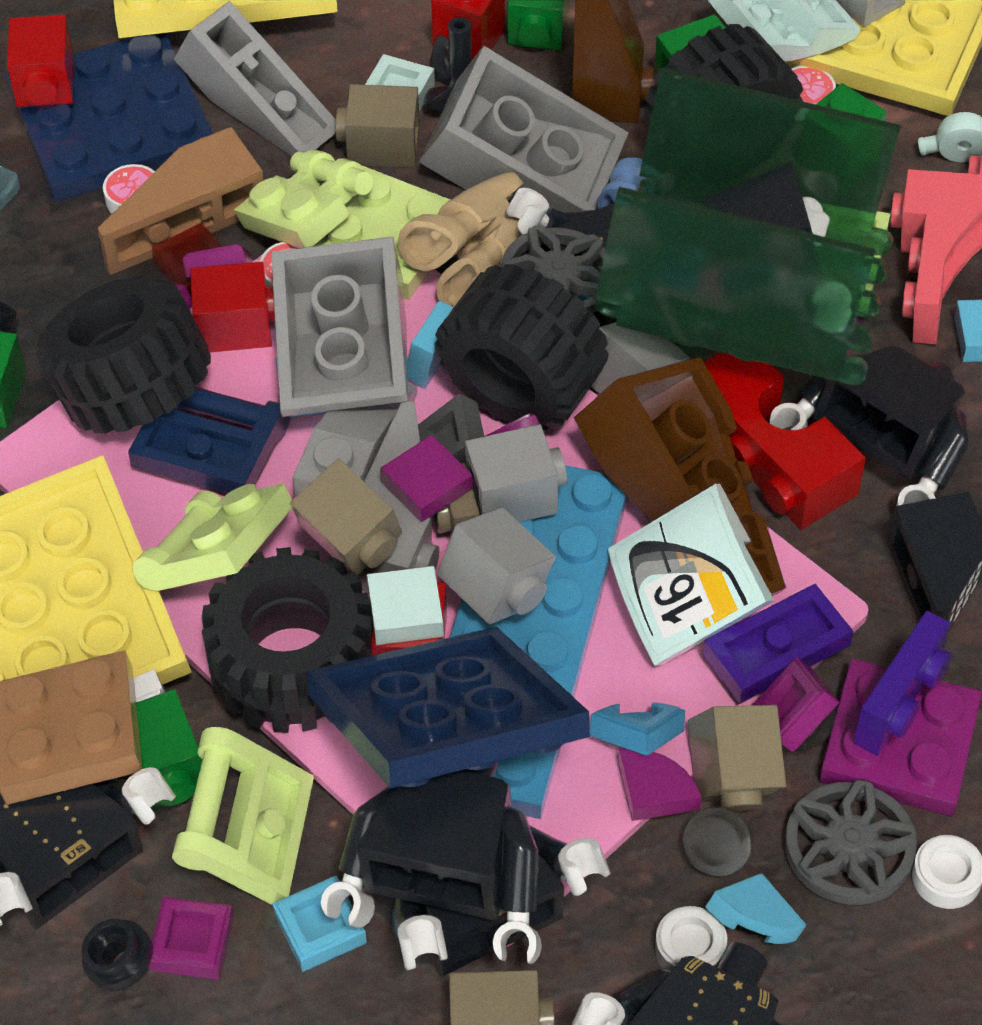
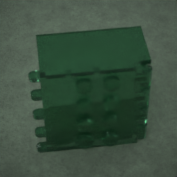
M662 68L639 176L647 179L639 181L636 190L620 186L618 188L596 294L597 310L605 316L617 318L616 326L671 339L683 346H699L731 354L743 361H759L851 385L863 383L867 376V363L860 357L846 353L847 350L860 353L867 352L873 345V330L866 325L855 322L857 316L871 318L876 316L880 310V296L873 291L866 290L865 287L866 283H882L887 274V264L885 261L874 257V255L889 253L892 248L893 236L885 229L873 227L901 125ZM793 163L802 197L816 199L821 204L823 212L829 216L830 222L824 237L701 207L700 201L705 196L738 184L745 179H751L783 165Z

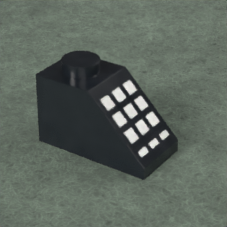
M969 492L895 506L887 542L918 622L927 610L950 622L949 631L982 578V515L978 514Z

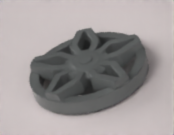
M543 225L528 228L526 234L514 240L506 249L501 268L505 264L517 265L523 270L531 268L541 272L544 277L550 280L552 278L564 285L563 288L572 295L590 296L583 300V302L585 303L584 307L591 313L601 308L600 304L609 282L615 276L613 260L599 237L594 234L586 235L567 228H545ZM546 244L551 251L545 252L540 245ZM560 244L567 245L564 251L561 250ZM529 250L530 255L526 254L520 256L522 253ZM581 251L586 252L585 255L579 257L574 256L575 254ZM595 261L601 267L603 274L592 266Z
M862 780L837 782L821 786L798 801L787 824L785 850L794 874L813 893L840 904L864 905L890 896L906 881L916 856V830L903 807L891 796L873 787L872 783ZM844 799L839 807L840 815L831 805L824 803ZM856 800L865 802V813L862 816L852 814L851 807ZM876 807L888 815L891 820L882 819L873 823L877 815ZM809 814L826 819L828 822L827 826L818 825ZM799 826L802 827L812 840H816L804 858L800 853L797 841ZM890 834L901 836V838L886 842L879 840V835ZM904 852L900 866L886 879L882 857L888 858ZM823 854L827 862L811 867L818 856ZM869 866L873 868L876 884L863 871ZM840 871L847 872L848 877L859 888L839 886L823 878L838 875Z

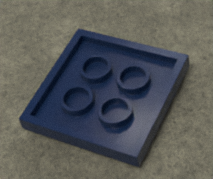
M166 33L135 36L75 53L72 104L16 107L55 202L102 189L108 174L121 166L138 164L156 171L179 147L213 134L185 72L174 61L176 53ZM7 72L5 75L8 88L15 103L9 72Z
M498 627L307 671L310 698L389 788L421 786L436 776L464 769H487L494 766L499 760L530 752H553L565 743L590 737L589 711Z

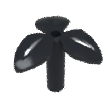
M456 17L450 20L448 24L449 40L439 35L431 53L430 65L434 68V77L436 80L447 85L430 88L425 94L423 102L427 107L440 112L443 111L457 79L472 61L471 23L463 17Z

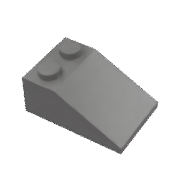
M483 46L457 79L419 163L465 190L489 178L513 171L524 182L519 188H530L537 191L547 200L551 208L563 212L598 209L597 198L609 182L610 174L616 165L629 132Z
M385 237L271 252L279 397L282 417L408 401L406 313L403 279L394 238Z

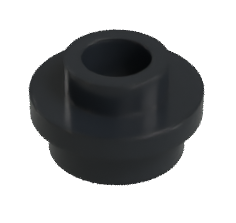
M120 919L102 921L89 931L83 941L81 950L83 969L87 977L102 989L119 990L128 987L145 973L151 962L153 953L151 939L146 931L135 922ZM121 952H124L119 959L114 961Z

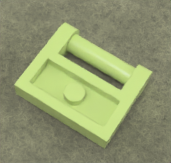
M281 483L257 489L254 484H247L229 492L223 498L211 491H200L188 502L185 507L184 518L157 547L146 549L135 560L132 569L135 579L146 589L160 591L238 573L292 509L290 505L292 498L285 484Z
M222 727L206 728L202 731L198 747V755L203 760L186 830L177 835L172 859L187 869L205 870L272 905V903L288 897L290 893L314 775L232 730ZM230 766L241 773L225 842L223 843L213 838Z

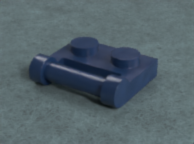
M196 387L197 390L189 398L182 400L177 408L142 426L128 451L131 466L134 468L228 494L247 484L255 485L276 441H280L284 437L289 425L290 416L282 417L280 403L269 400L266 405ZM190 410L253 427L251 431L185 412Z

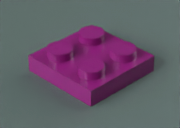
M851 658L819 783L828 785L837 782H855L856 780L867 781L900 804L953 817L982 691L940 681L935 689L924 685L915 700L920 702V708L905 736L900 739L891 735L879 755L876 756L854 744V738L861 708L888 667Z

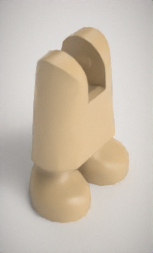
M513 171L489 178L463 191L440 208L438 215H419L410 220L400 230L398 237L399 252L404 261L414 269L422 271L433 270L443 265L455 254L459 257L456 262L442 273L436 284L437 297L440 301L454 307L480 272L484 273L488 267L494 265L501 267L506 249L514 240L523 235L517 228L519 218L511 217L506 213V209L510 204L508 200L513 197V192L524 184Z

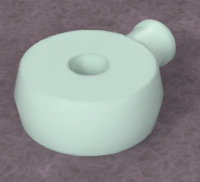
M959 112L946 117L940 123L937 135L918 138L920 154L926 156L927 154L940 151L941 155L946 159L959 163L969 162L970 155L982 156V117L971 112Z

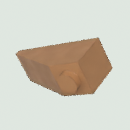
M232 127L179 147L97 228L105 268L110 275L240 222L234 209L248 199L250 191L264 180L262 169Z

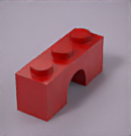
M746 338L704 361L705 366L728 403L737 429L730 434V439L737 461L748 462L753 482L762 490L766 502L776 513L785 514L802 531L859 495L866 457L826 417L799 430L780 429L768 423L774 408L781 404L784 376Z

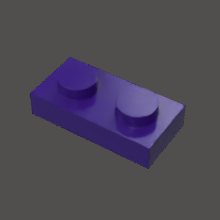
M815 583L704 640L703 655L737 701L742 703L765 691L796 657L811 667L851 646L854 631Z
M926 610L862 706L854 744L878 756L891 735L900 739L905 736L920 708V702L915 700L924 685L931 689L936 688L951 661L952 653L944 650L950 622Z

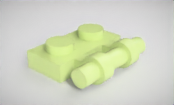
M316 149L307 152L298 151L290 160L291 170L296 174L290 179L276 175L273 178L258 183L250 191V197L235 208L234 211L245 229L297 248L313 247L350 216L345 204L357 194L366 195L373 188L374 179L371 173L364 171V168L355 161L345 158L335 161L330 154Z

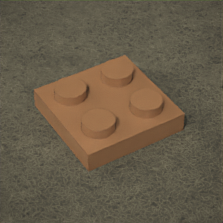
M126 650L0 681V793L6 805L134 774L143 769L133 667Z

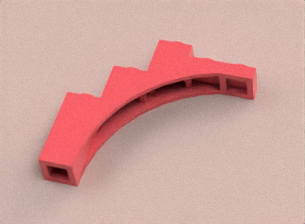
M970 155L968 173L908 169L905 193L894 192L891 228H902L901 252L910 253L908 272L918 273L917 282L905 283L902 317L914 318L913 343L937 345L942 299L955 277L968 261L982 249V156Z

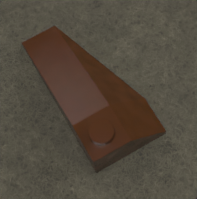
M575 0L572 99L610 122L639 124L640 101H647L648 90L653 86L654 67H643L644 42L628 0Z
M701 357L618 378L573 417L604 473L652 522L712 485L720 484L751 540L745 547L771 595H777L786 589L766 521L757 512L752 510L746 491V486L753 481L748 462L737 461L730 439V434L737 429L732 411Z

